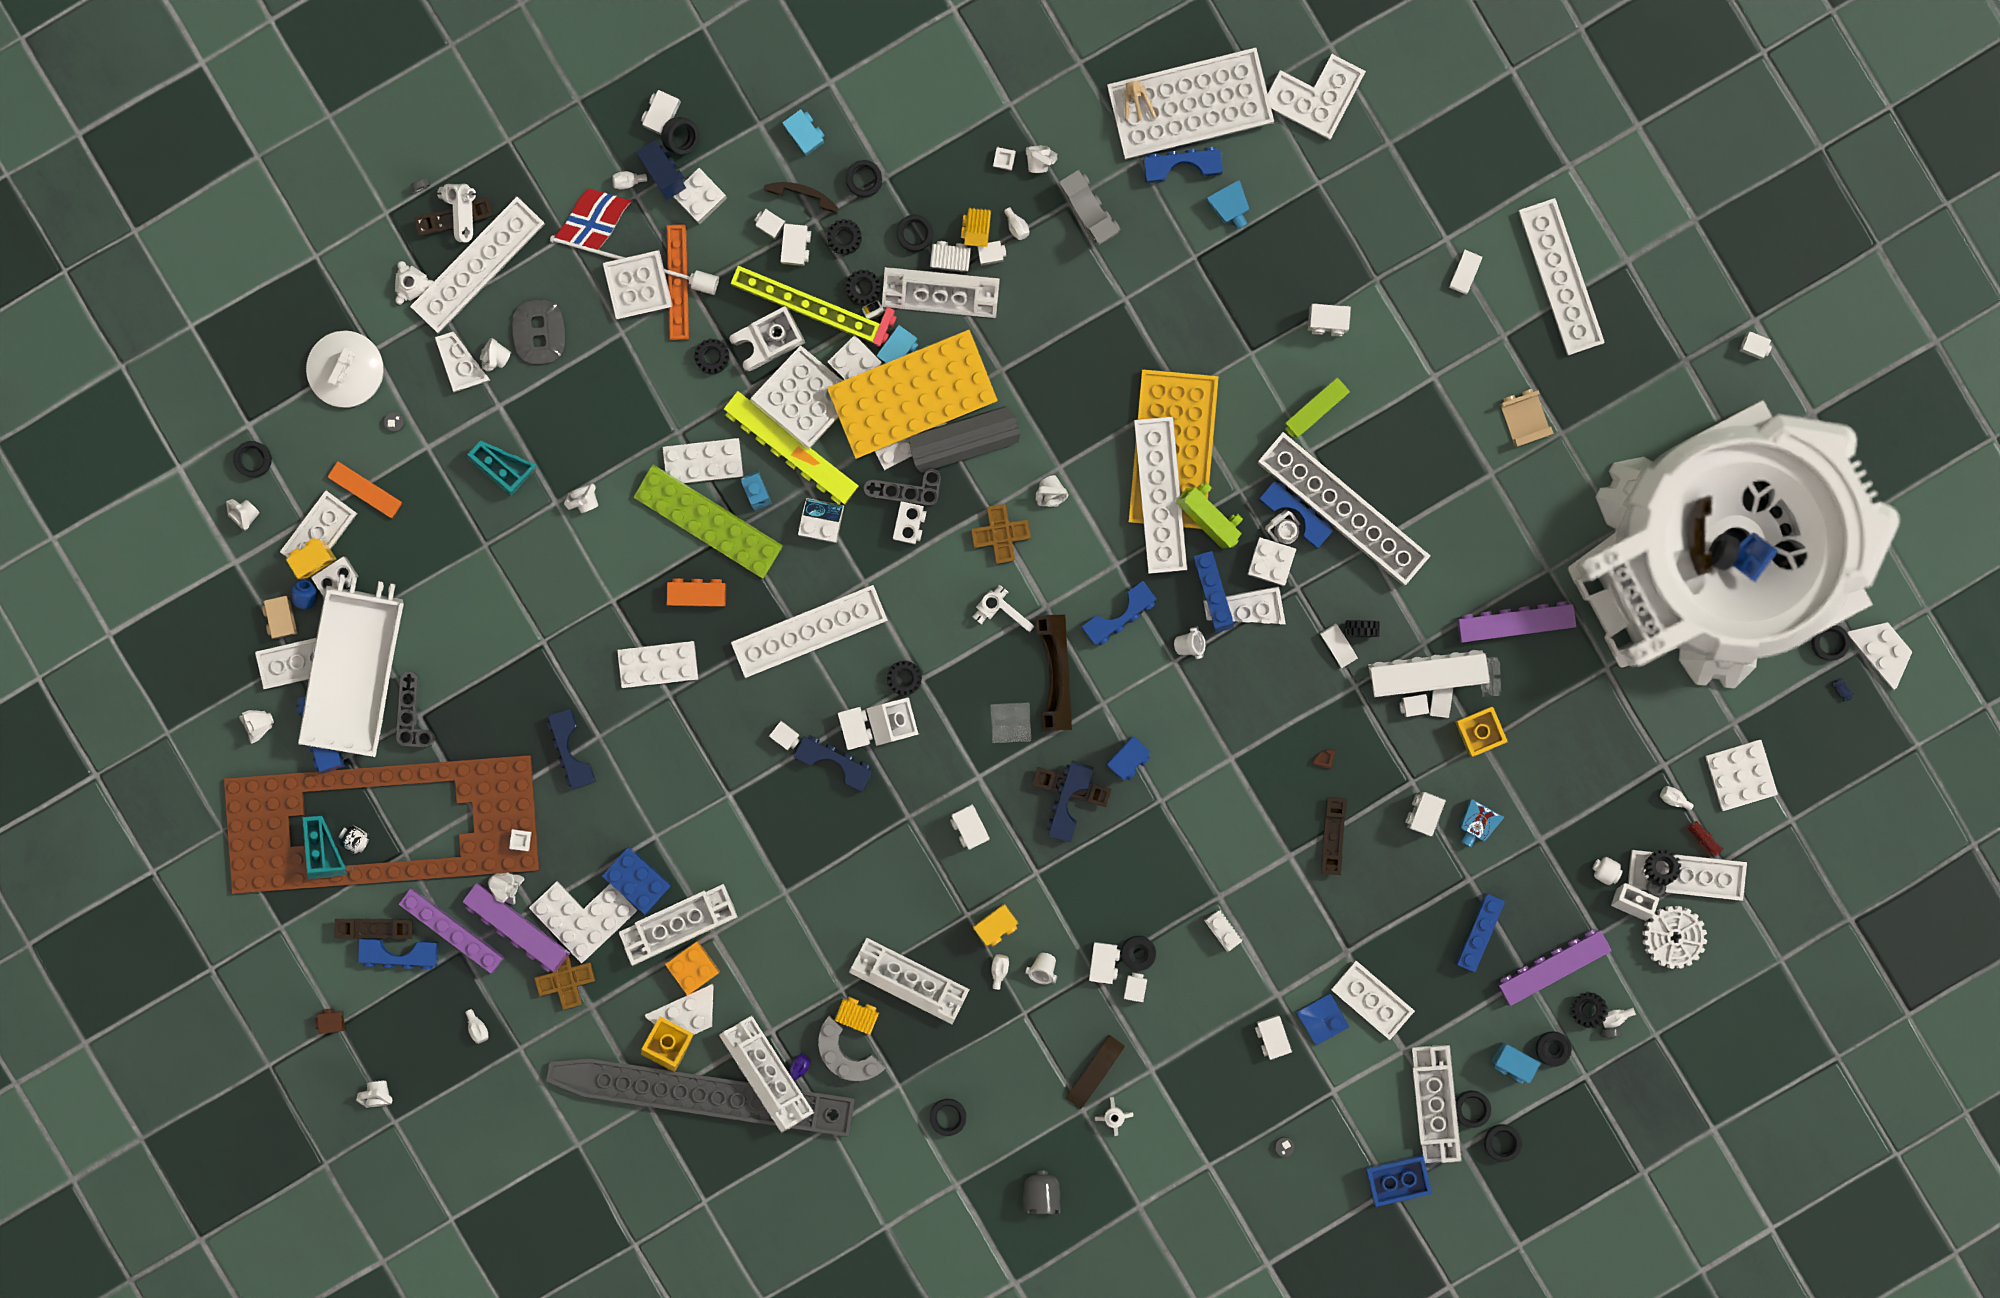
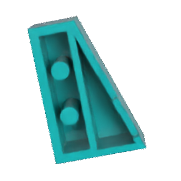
M479 441L467 454L469 461L510 496L537 469V464L509 454L483 441Z
M303 817L308 879L347 876V869L343 864L323 817Z

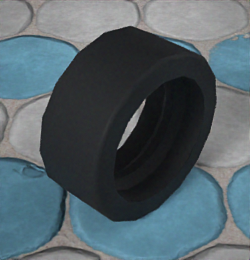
M674 117L663 126L661 140L668 151L679 155H686L696 148L699 141V130L693 121L682 117ZM684 125L688 131V138L683 146L676 147L673 143V132L677 126Z
M857 161L850 166L846 174L848 188L858 197H871L881 188L882 174L879 167L872 161ZM860 168H869L875 174V184L868 190H861L853 183L854 173Z
M908 215L901 220L897 228L899 243L903 248L911 252H919L926 249L932 242V225L921 215ZM912 222H918L926 229V237L920 244H910L904 238V229Z
M247 441L236 449L233 462L236 469L242 475L258 478L270 469L272 456L265 445L256 441ZM250 448L260 450L264 456L262 466L255 471L246 469L242 464V455Z
M1833 625L1812 637V649L1823 660H1838L1848 652L1850 637L1841 626ZM1829 631L1836 632L1842 640L1840 650L1834 654L1825 653L1820 647L1821 636Z
M1470 1090L1463 1092L1455 1101L1457 1119L1466 1127H1480L1491 1116L1492 1108L1490 1101L1478 1091ZM1469 1098H1477L1484 1107L1482 1116L1474 1121L1466 1119L1461 1111L1463 1102Z
M946 1098L938 1101L933 1106L930 1113V1122L937 1133L943 1136H952L963 1129L966 1123V1112L960 1102ZM945 1106L956 1108L960 1116L958 1124L950 1129L943 1128L937 1121L938 1111Z
M1498 1124L1487 1131L1484 1138V1147L1493 1159L1507 1162L1519 1154L1522 1140L1519 1133L1513 1127L1506 1124ZM1507 1132L1513 1137L1514 1146L1509 1153L1499 1154L1493 1150L1492 1139L1496 1133Z

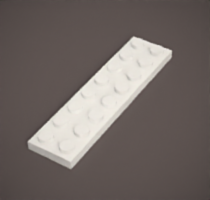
M516 197L410 307L437 333H440L545 223Z
M1554 198L1519 210L1518 213L1567 356L1604 344L1605 342L1556 199Z
M1173 417L1134 420L1148 574L1187 570L1182 510L1176 503L1180 497Z
M874 585L735 640L731 644L743 674L747 678L888 620Z

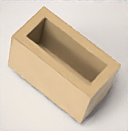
M290 596L265 600L262 610L269 622L266 625L268 635H271L273 639L298 634Z

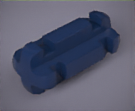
M1839 678L1832 685L1837 687L1835 689L1841 697H1844L1843 700L1848 701L1854 694L1850 693V688L1845 682H1842V678Z

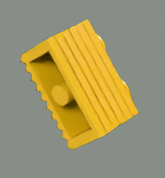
M968 209V214L963 216V226L966 227H962L961 238H965L964 245L987 247L991 217L990 210Z
M849 996L848 999L843 998L834 1021L870 1035L879 1014L876 1011L877 1008L866 1004L865 1007L859 1005V1000Z

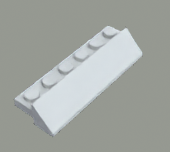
M885 267L882 307L996 318L1000 279Z
M1472 650L1465 653L1454 652L1448 655H1433L1424 658L1415 657L1408 660L1398 659L1392 662L1368 664L1375 697L1490 683L1486 654L1483 653V650Z
M722 884L707 892L702 891L635 922V925L620 931L619 934L631 965L634 966L738 917L726 887Z
M866 938L849 973L950 1024H953L970 990Z
M752 1016L719 1035L781 1133L814 1113Z
M1450 1045L1413 1047V1074L1419 1133L1425 1163L1461 1161Z

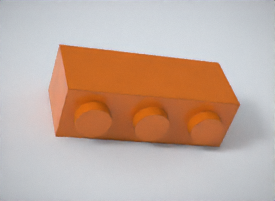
M672 579V582H667V605L726 607V583H722V579H710V583H703V579H691V583L683 582V579Z

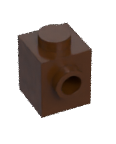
M334 1008L323 1009L322 1013L317 1015L318 1018H315L316 1030H319V1034L345 1030L343 1011L334 1012Z

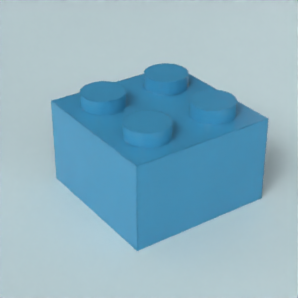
M1504 1042L1501 1043L1491 1061L1495 1064L1494 1068L1505 1075L1510 1072L1512 1074L1511 1078L1521 1084H1524L1525 1081L1530 1084L1541 1064Z

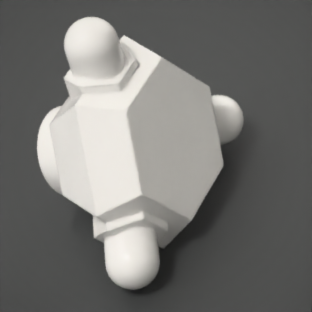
M400 261L397 265L399 270L396 273L395 280L396 303L403 304L407 299L410 301L422 295L434 281L428 280L426 275L415 267H409L405 262Z

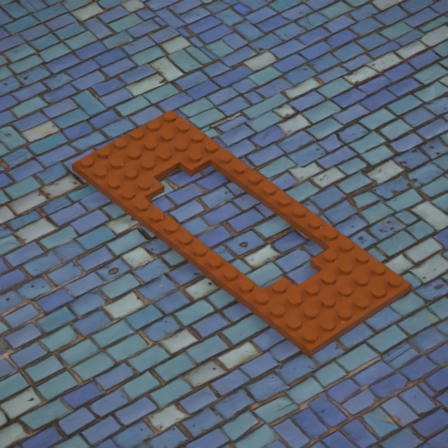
M531 755L333 770L324 774L318 771L224 779L232 894L539 870ZM455 780L457 803L472 802L474 833L459 834L461 857L345 866L347 876L308 879L305 846L292 847L290 816L305 815L303 792ZM512 829L532 832L529 851L509 849Z

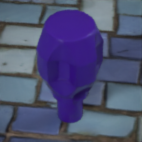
M799 1054L790 1065L789 1074L794 1081L803 1076L808 1070L811 1063L809 1057Z

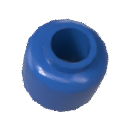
M301 580L292 586L291 601L294 606L300 609H308L315 605L317 589L314 584L307 580Z

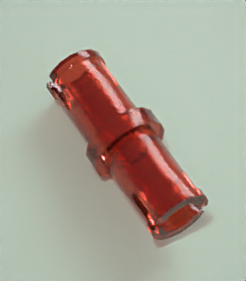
M1695 821L1688 828L1699 840L1700 845H1704L1714 857L1724 849L1698 821Z

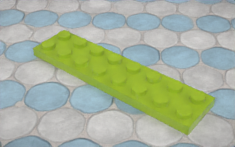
M654 464L633 497L762 579L768 573L783 547L780 543Z

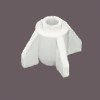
M248 710L242 713V716H239L248 733L251 744L259 741L269 729H272V724L274 723L271 714L265 711Z
M496 873L488 881L489 890L497 901L501 903L506 901L514 905L516 903L514 895L517 892L518 886L524 881V877L510 873Z
M1110 1097L1111 1107L1106 1110L1105 1115L1095 1116V1121H1105L1108 1126L1114 1128V1136H1118V1127L1123 1124L1125 1118L1132 1117L1133 1112L1123 1113L1120 1108L1115 1107L1114 1097ZM1112 1115L1118 1116L1116 1121H1113L1111 1119Z

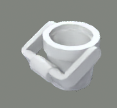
M1039 145L1026 148L1029 172H1047L1048 165L1054 164L1057 161V154L1051 151L1050 147Z
M489 339L480 355L482 369L491 371L496 366L503 368L510 357L511 351L503 347L495 339Z
M1052 475L1040 482L1035 499L1038 501L1037 504L1039 506L1057 507L1068 498L1069 494L1057 476Z
M591 483L569 492L564 505L569 510L578 507L581 513L596 508L599 505L594 493L595 485Z
M234 499L226 501L228 516L240 528L246 531L260 512L248 500L243 501L241 504Z
M1284 510L1281 514L1279 513L1266 525L1265 529L1276 543L1291 544L1298 538V526L1301 524L1292 512ZM1288 515H1290V517H1291L1293 520L1284 519V518L1287 517ZM1275 526L1274 534H1273V533L1271 532V529Z
M1198 626L1191 627L1190 633L1175 638L1174 647L1177 654L1193 655L1196 659L1203 658L1206 644L1203 634L1198 630Z
M1039 953L1031 968L1027 966L1026 975L1039 984L1056 983L1057 975H1054L1056 959L1051 954Z
M376 1081L367 1083V1091L359 1092L356 1101L367 1108L392 1104V1097L389 1096L387 1082Z

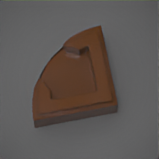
M1336 750L1320 752L1314 758L1312 764L1331 769Z

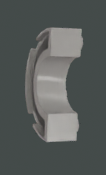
M1077 170L1059 182L1080 222L1093 240L1096 239L1098 246L1119 234L1121 229L1115 220L1111 221L1112 218L1107 210L1103 211L1100 205L1102 203L1098 196L1092 194L1089 188L1090 181L1086 174L1082 175Z
M829 1015L820 1030L818 1043L820 1055L825 1065L837 1076L851 1081H864L880 1074L886 1066L873 1054L867 1058L856 1060L849 1058L842 1052L839 1045V1036L843 1027Z

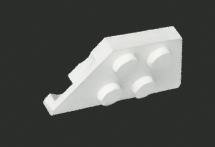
M1888 622L1848 631L1847 633L1851 641L1891 689L1895 690L1912 654L1910 648Z
M711 984L688 996L645 1014V1017L655 1025L661 1016L695 1035L712 1027L714 986Z

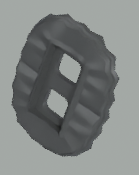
M546 299L526 301L518 306L513 315L512 324L517 354L523 361L530 364L550 363L559 358L565 346V328L561 310L555 303ZM542 316L544 318V327L533 328L531 319ZM544 335L546 345L535 347L533 342L534 336Z

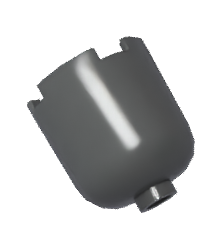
M1036 1171V1175H1030L1026 1178L1023 1188L1022 1213L1060 1214V1183L1055 1176L1048 1175V1171Z

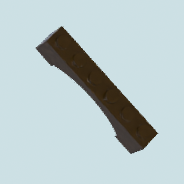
M1065 615L1035 616L1036 635L1040 636L1045 647L1050 672L1048 701L1044 712H1041L1042 731L1072 730Z

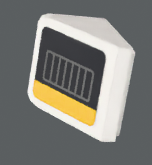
M875 301L862 308L865 317L869 320L884 314V309L879 301Z

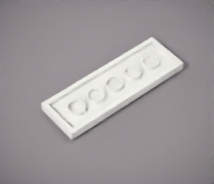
M1631 850L1628 885L1640 890H1647L1646 884L1649 876L1644 874L1646 871L1644 865L1646 864V859L1653 852ZM1684 855L1674 856L1680 859L1678 863H1681L1679 868L1681 873L1678 874L1679 876L1676 880L1666 886L1665 892L1743 901L1747 862ZM1658 861L1656 863V870L1658 873L1665 875L1669 872V866L1664 861Z

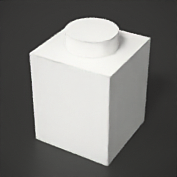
M767 209L764 212L760 211L755 219L757 222L755 226L775 240L784 228V224H786L784 220Z
M1000 241L990 242L987 247L977 246L981 266L1003 262V257L1006 256L1005 245H1001Z
M1749 331L1746 333L1739 351L1761 360L1769 355L1772 348L1769 345L1771 340Z
M1426 694L1402 698V702H1399L1401 714L1404 713L1405 717L1429 713Z
M780 721L769 736L786 750H789L790 747L794 749L800 742L798 739L800 735L782 721Z
M1132 972V976H1127L1124 999L1143 1002L1147 978H1143L1144 974Z

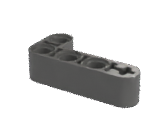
M927 470L923 476L922 487L869 480L864 485V492L870 498L933 506L938 501L941 476L937 470ZM930 473L937 475L938 479L935 483L927 481V476ZM875 484L876 488L881 489V485H884L883 496H879L880 491H874L873 494H870V490H867V488ZM893 486L897 489V493L895 496L889 497L886 494V490L888 487ZM909 489L916 492V496L912 500L905 497V492ZM927 492H932L935 495V499L932 502L924 500V495Z
M412 671L404 672L400 678L396 739L403 746L430 747L435 742L434 733L429 730L417 729L420 677L416 672ZM411 674L414 682L410 683V688H414V691H405V688H409V682H406V678H409ZM407 694L413 696V702L409 705L404 701ZM405 713H410L412 716V721L408 724L403 721ZM404 732H408L411 735V739L407 743L402 740ZM424 733L430 736V741L427 744L421 741V736Z

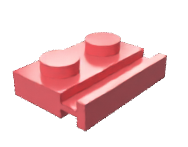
M887 307L873 340V345L881 348L882 344L885 345L890 335L887 334L889 326L893 327L897 317L894 316L895 311Z

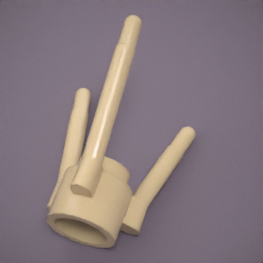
M1140 81L1126 83V90H1124L1125 120L1129 118V96L1130 99H1134L1139 121H1142L1138 98L1142 96L1152 117L1156 119V114L1146 94L1145 86H1141Z

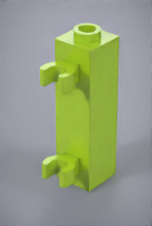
M1337 377L1284 424L1286 426L1284 430L1291 438L1295 436L1297 439L1349 394L1350 391Z
M1207 482L1205 484L1201 483L1197 488H1186L1176 503L1221 549L1233 548L1238 543V538L1242 534L1236 526L1240 524L1243 518L1239 514L1235 516L1232 514L1227 519L1205 497L1212 488Z

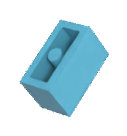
M800 109L785 120L783 126L805 156H807L824 143L823 137L825 135L819 127L814 128L811 124L813 119L807 111L803 113Z
M898 325L877 354V358L887 363L907 355L909 352H914L918 347L916 343L918 338Z

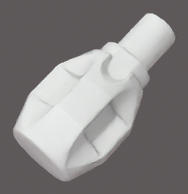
M624 171L612 175L613 187L616 189H628L638 184V182L647 181L646 174L637 175Z
M1007 208L1004 213L1008 217L1010 232L1018 240L1025 239L1030 234L1027 223L1024 219L1014 214L1011 208Z
M1665 786L1660 793L1661 799L1669 805L1684 807L1689 811L1694 806V804L1687 801L1681 791L1673 787Z
M997 954L993 959L991 968L994 979L993 989H1000L1001 981H1003L1008 972L1009 958L1005 955Z
M1634 1008L1625 1011L1624 1009L1612 1010L1608 1012V1016L1605 1015V1022H1602L1605 1029L1620 1026L1628 1017L1634 1016L1636 1013Z
M472 1009L466 1011L465 1013L469 1020L468 1031L471 1038L476 1044L486 1041L489 1038L486 1026L478 1017H475Z

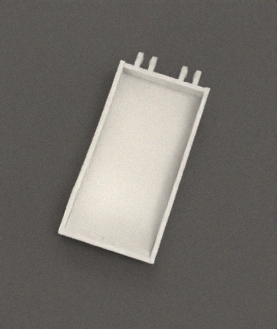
M340 574L338 588L326 586L298 744L375 757L404 603L403 599L393 598L395 584H390L388 597L381 596L383 582H378L376 595L355 591L357 577H352L350 590L343 589L345 575Z

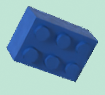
M1132 736L1106 765L1122 780L1126 778L1130 780L1137 773L1135 768L1139 764L1143 766L1150 759L1148 756L1150 751Z
M630 847L620 855L602 876L645 915L672 886L669 881Z
M1422 1154L1365 1167L1375 1207L1432 1194Z

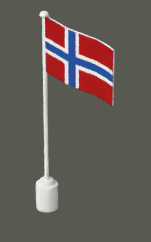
M588 189L576 203L567 222L556 236L550 237V241L614 259H623L625 257L600 251L599 249L613 232L622 213L633 201ZM664 269L666 274L689 280L691 289L712 295L716 292L719 276L696 270L695 274L691 273V276Z

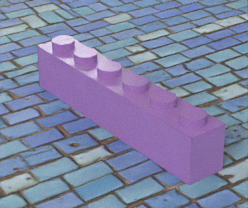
M1568 601L1556 603V607L1542 604L1537 605L1538 609L1530 610V606L1518 608V612H1511V609L1499 610L1500 614L1492 615V611L1480 613L1481 617H1473V614L1461 615L1462 619L1457 620L1460 643L1576 627L1574 605H1568Z
M476 883L463 900V903L467 905L465 908L472 914L478 913L481 916L480 920L488 926L490 924L497 928L495 931L502 937L508 936L511 939L510 943L518 949L522 947L526 950L525 954L534 961L535 959L539 960L542 963L540 966L546 971L550 972L552 970L557 972L569 956V951L505 902L497 901L493 894L483 885Z
M414 888L410 889L399 903L401 907L489 973H494L504 960L505 956Z
M1589 930L1584 934L1586 937L1580 940L1575 938L1567 943L1569 946L1563 949L1559 947L1551 951V956L1547 958L1542 956L1534 961V965L1521 967L1517 970L1518 973L1511 977L1509 974L1501 978V983L1497 985L1507 1004L1512 1006L1611 952L1612 950L1601 930Z

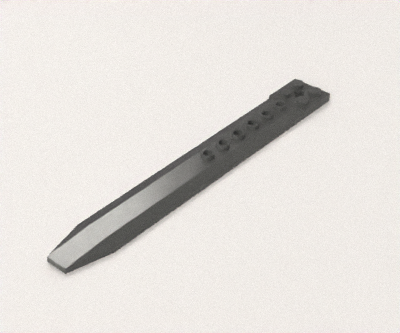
M589 1058L549 1062L546 1082L582 1097L777 1126L748 1082ZM801 1091L814 1113L793 1126L792 1129L849 1137L855 1103L854 1098ZM832 1110H836V1114H839L838 1118H835L834 1121H831V1118L827 1116Z

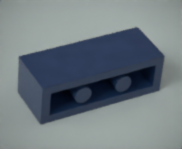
M656 140L636 152L666 200L686 189L682 182L685 180L680 170L675 171L674 168L677 165L671 157H666L669 153L663 144L659 146Z

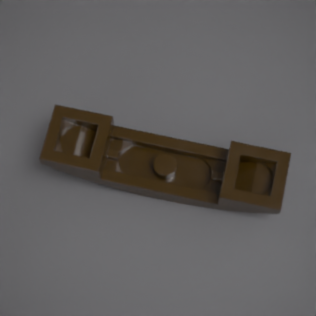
M776 182L764 186V191L782 197L785 190L820 200V209L838 214V207L827 196L811 187L791 182Z
M488 197L472 201L473 223L493 216ZM453 208L414 217L419 236L454 229Z
M1711 495L1697 499L1689 519L1688 547L1697 575L1712 572V553L1705 552V521L1707 516L1712 515Z
M1038 767L1032 785L1058 793L1061 782L1065 783L1067 776ZM1089 782L1088 789L1077 790L1070 797L1106 807L1111 789Z
M1327 797L1321 874L1341 875L1344 822L1347 799Z
M335 919L334 938L412 939L413 920Z
M1109 1035L1065 1098L1081 1109L1108 1073L1125 1045Z

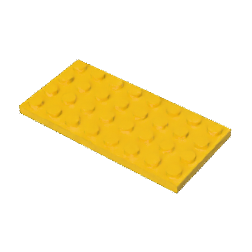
M969 329L827 387L855 459L998 401Z
M1142 370L1138 420L1173 417L1180 496L1186 488H1197L1201 483L1205 484L1206 482L1209 484L1219 376ZM1135 443L1128 523L1144 524L1137 446ZM1181 508L1183 528L1201 529Z

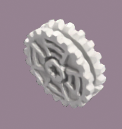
M1666 906L1665 910L1658 909L1657 914L1650 918V922H1645L1644 925L1647 928L1642 931V935L1645 936L1642 943L1647 945L1646 953L1652 954L1650 958L1653 961L1658 960L1659 965H1667V968L1674 969L1676 966V968L1680 969L1684 967V964L1692 965V960H1698L1700 958L1698 954L1704 952L1703 944H1707V940L1704 939L1707 931L1702 929L1703 921H1698L1699 916L1694 913L1691 914V910L1688 908L1682 910L1680 906H1675L1674 909L1672 906ZM1673 932L1678 935V938L1675 940L1676 942L1670 939V936H1673Z

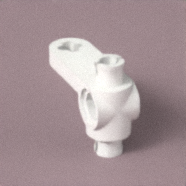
M446 184L437 191V193L442 194L437 195L439 199H443L446 203L453 204L455 239L459 242H469L473 236L472 201L476 197L472 193L476 192L467 184Z
M998 585L994 592L990 590L976 606L978 611L972 616L975 620L981 616L978 622L982 625L987 617L991 619L1001 608L1028 632L1035 627L1003 600L1009 592L1004 589L1000 593L1003 589L1001 585ZM995 598L997 606L992 609L986 606L987 599Z

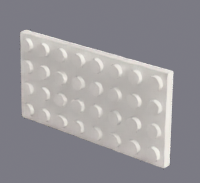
M1257 48L1107 85L1125 160L1274 123ZM1140 81L1141 86H1145V91L1156 114V119L1152 117L1142 96L1138 98L1142 121H1139L1134 99H1130L1129 96V118L1125 120L1124 90H1126V83Z

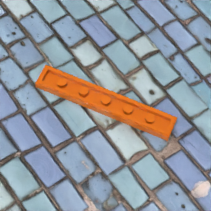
M667 225L668 270L688 276L686 225ZM668 274V288L673 305L669 307L670 340H689L688 280Z

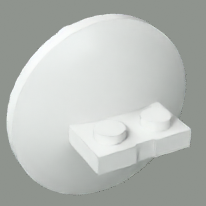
M337 331L320 339L312 348L307 360L306 373L310 387L321 400L336 407L349 408L365 403L377 392L383 379L384 365L379 350L368 338L352 331Z

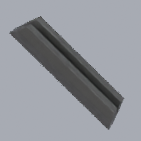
M1003 406L915 434L910 437V450L915 467L922 473L929 469L942 467L1016 444L1021 434L1017 419L1008 407Z

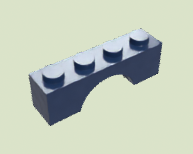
M572 709L548 716L547 726L549 731L554 733L555 739H553L555 749L560 751L561 757H559L561 767L565 768L568 774L565 776L568 787L572 786V789H576L596 782L591 764L576 760L569 750V738L572 732L578 728Z
M811 735L808 738L804 736L794 755L795 758L810 766L821 759H832L842 766L845 772V783L863 792L873 773L870 770V765L862 761L858 764L853 761V756L845 752L843 755L836 753L837 748L829 744L823 746L819 744V739Z
M1073 760L1071 765H1066L1064 776H1067L1065 783L1061 782L1058 790L1061 797L1059 801L1055 800L1052 811L1056 813L1054 819H1049L1046 828L1050 830L1048 836L1071 842L1077 821L1070 815L1067 801L1077 790L1088 789L1094 767Z

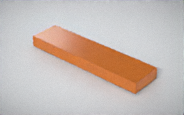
M337 461L328 475L329 479L392 519L403 504V502Z

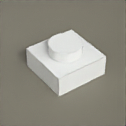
M997 147L993 167L1012 171L1016 151Z
M512 829L509 849L529 851L532 832Z

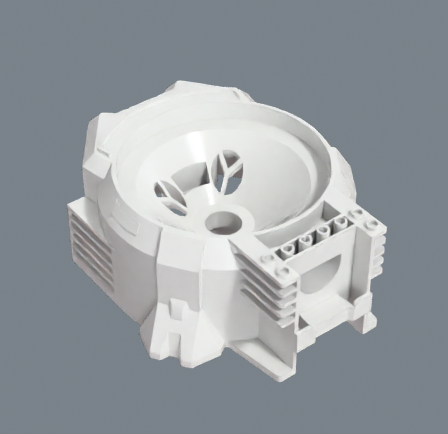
M1763 400L1672 447L1654 461L1645 457H1639L1612 464L1609 473L1613 481L1609 487L1600 488L1595 498L1606 524L1616 529V531L1568 566L1567 570L1583 599L1589 601L1606 632L1604 638L1619 667L1639 666L1665 652L1678 648V660L1695 685L1705 686L1712 679H1719L1724 688H1736L1756 668L1757 658L1772 656L1797 647L1816 634L1872 605L1864 588L1870 587L1898 528L1899 517L1894 508L1882 502L1871 503L1870 498L1877 495L1876 491L1865 492L1864 489L1872 485L1871 481L1861 484L1859 478L1866 474L1865 470L1855 473L1854 468L1861 464L1860 461L1850 463L1848 460L1855 454L1857 441L1855 433L1851 428L1844 425L1785 415L1772 417ZM1758 480L1766 481L1770 485L1758 493L1752 482ZM1747 486L1755 497L1751 512L1746 510L1742 504L1743 492ZM1768 492L1769 501L1766 508L1756 513L1760 497ZM1708 495L1712 496V515L1707 516L1705 521V552L1709 551L1712 542L1718 535L1723 534L1729 528H1737L1746 533L1747 536L1755 532L1773 547L1781 541H1789L1795 544L1801 550L1789 553L1776 548L1778 550L1777 553L1787 557L1792 570L1782 569L1771 560L1756 582L1750 580L1733 566L1726 571L1712 567V572L1697 575L1688 547L1689 519L1697 499ZM1773 506H1778L1782 509V516L1779 519H1775L1770 513V509ZM1782 523H1787L1791 526V533L1788 536H1783L1779 526ZM1806 552L1804 564L1797 568L1793 556ZM1598 577L1605 590L1589 596L1583 582ZM1625 628L1632 641L1617 648L1611 637Z

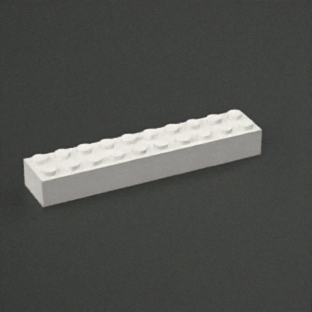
M1284 432L1257 462L1403 586L1412 579L1430 557L1426 551Z

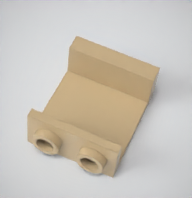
M1533 389L1524 391L1522 396L1515 398L1514 395L1504 398V402L1500 404L1515 448L1554 434L1552 427L1548 426L1538 397L1540 394L1539 390L1533 392Z

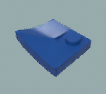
M1754 532L1740 543L1738 557L1732 566L1750 580L1756 582L1778 550Z
M1331 993L1296 1012L1316 1046L1350 1027Z

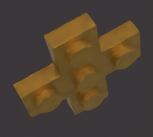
M1006 504L989 506L987 511L990 526L971 529L974 548L993 545L996 564L1015 561L1012 542L1031 539L1028 519L1009 523Z
M569 956L557 972L553 971V973L535 977L539 996L558 991L563 1010L582 1005L578 986L596 981L591 962L572 967Z

